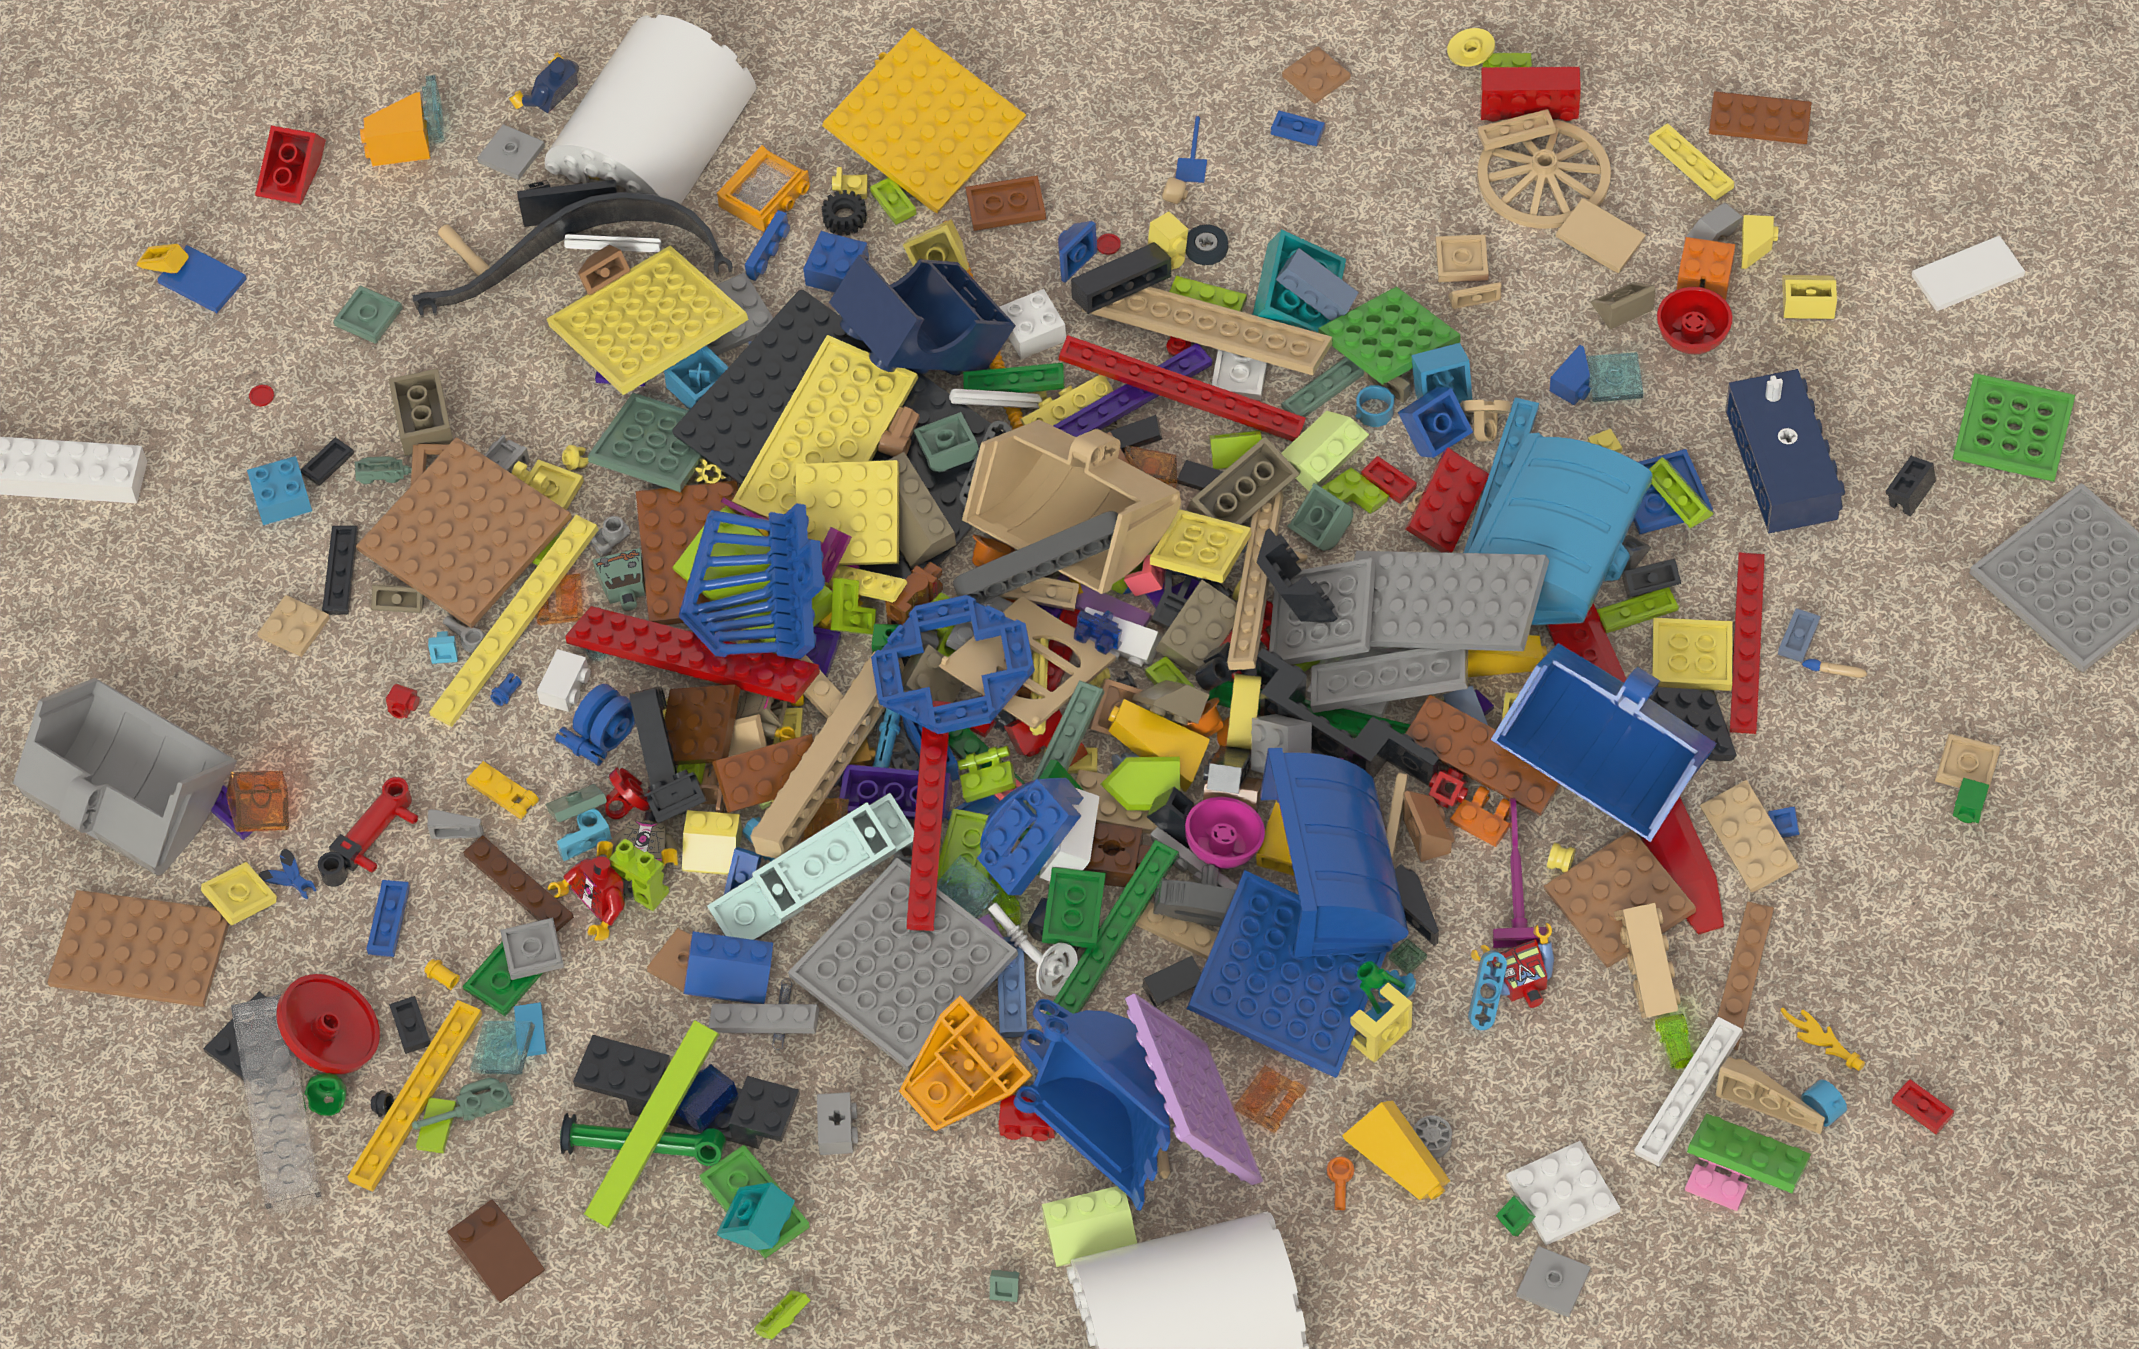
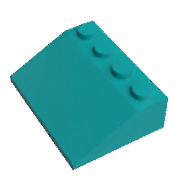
M1281 229L1267 244L1252 315L1319 333L1318 328L1329 323L1331 320L1292 291L1285 288L1276 278L1286 261L1298 248L1340 279L1343 278L1346 259Z

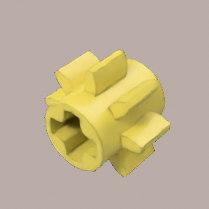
M700 459L702 465L699 468H695V471H698V476L694 480L697 482L703 480V484L716 483L720 478H726L724 475H721L720 469L712 463H707L705 459ZM711 469L715 472L714 476L708 477L705 475V470Z

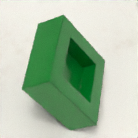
M1513 1196L1496 1215L1507 1230L1517 1237L1536 1217L1520 1197Z

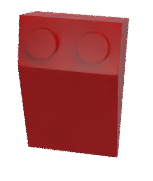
M271 125L255 196L301 205L320 166L326 139L316 133Z

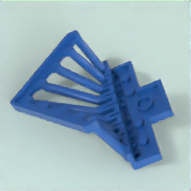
M796 503L786 514L770 512L769 520L714 510L708 513L679 611V617L715 656L726 657L729 654L777 652V656L801 659L815 647L816 635L813 630L815 612L812 609V598L823 589L825 577L822 575L823 552L821 551V543L818 540L808 539L807 527L809 518L806 515V505ZM720 522L768 530L770 535L757 536L719 533L717 531ZM716 543L771 547V550L766 554L710 556L713 545ZM771 564L765 571L703 580L706 569L709 567ZM770 581L763 589L696 604L702 591ZM769 598L766 602H761V603H756V604H751V605H746V606H741V607H736V608L721 610V609H725V608H729V607H733V606H737V605H741V604H745V603L754 602V601H758V600H762V599ZM772 611L769 615L757 616V617H750V618H743V619H736V620H729V619H734V618H739V617H744V616H749V615H754V614H759V613H764V612ZM774 625L773 628L752 629V630H739V629H746V628H753V627ZM776 638L775 642L766 643H724L729 641Z

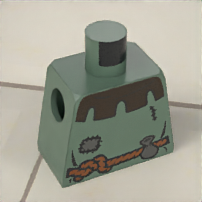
M640 548L593 559L596 577L609 603L621 602L622 609L625 611L635 609L637 607L636 597L645 595L644 569Z

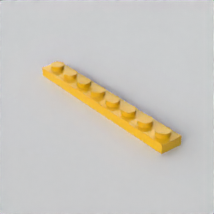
M459 1000L456 1001L347 1176L349 1182L372 1192L375 1190L412 1130V1123L415 1120L417 1121L427 1106L429 1097L431 1098L482 1017L480 1009Z

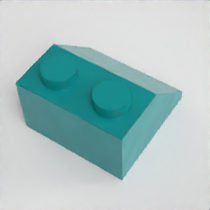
M772 1182L739 1187L717 1231V1235L754 1250L773 1248L780 1238L779 1233L784 1223L791 1216V1209L795 1200Z

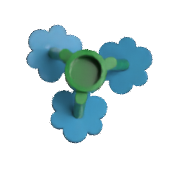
M1372 961L1363 963L1357 971V977L1362 981L1360 988L1366 993L1372 1004L1371 1010L1367 1011L1366 1014L1375 1022L1393 1006L1390 1001L1384 1004L1383 1002H1377L1371 988L1379 990L1378 995L1382 999L1386 998L1380 994V990L1387 983L1391 984L1406 998L1414 992L1416 979L1413 978L1414 975L1412 973L1401 977L1397 970L1389 972L1383 968L1380 969Z

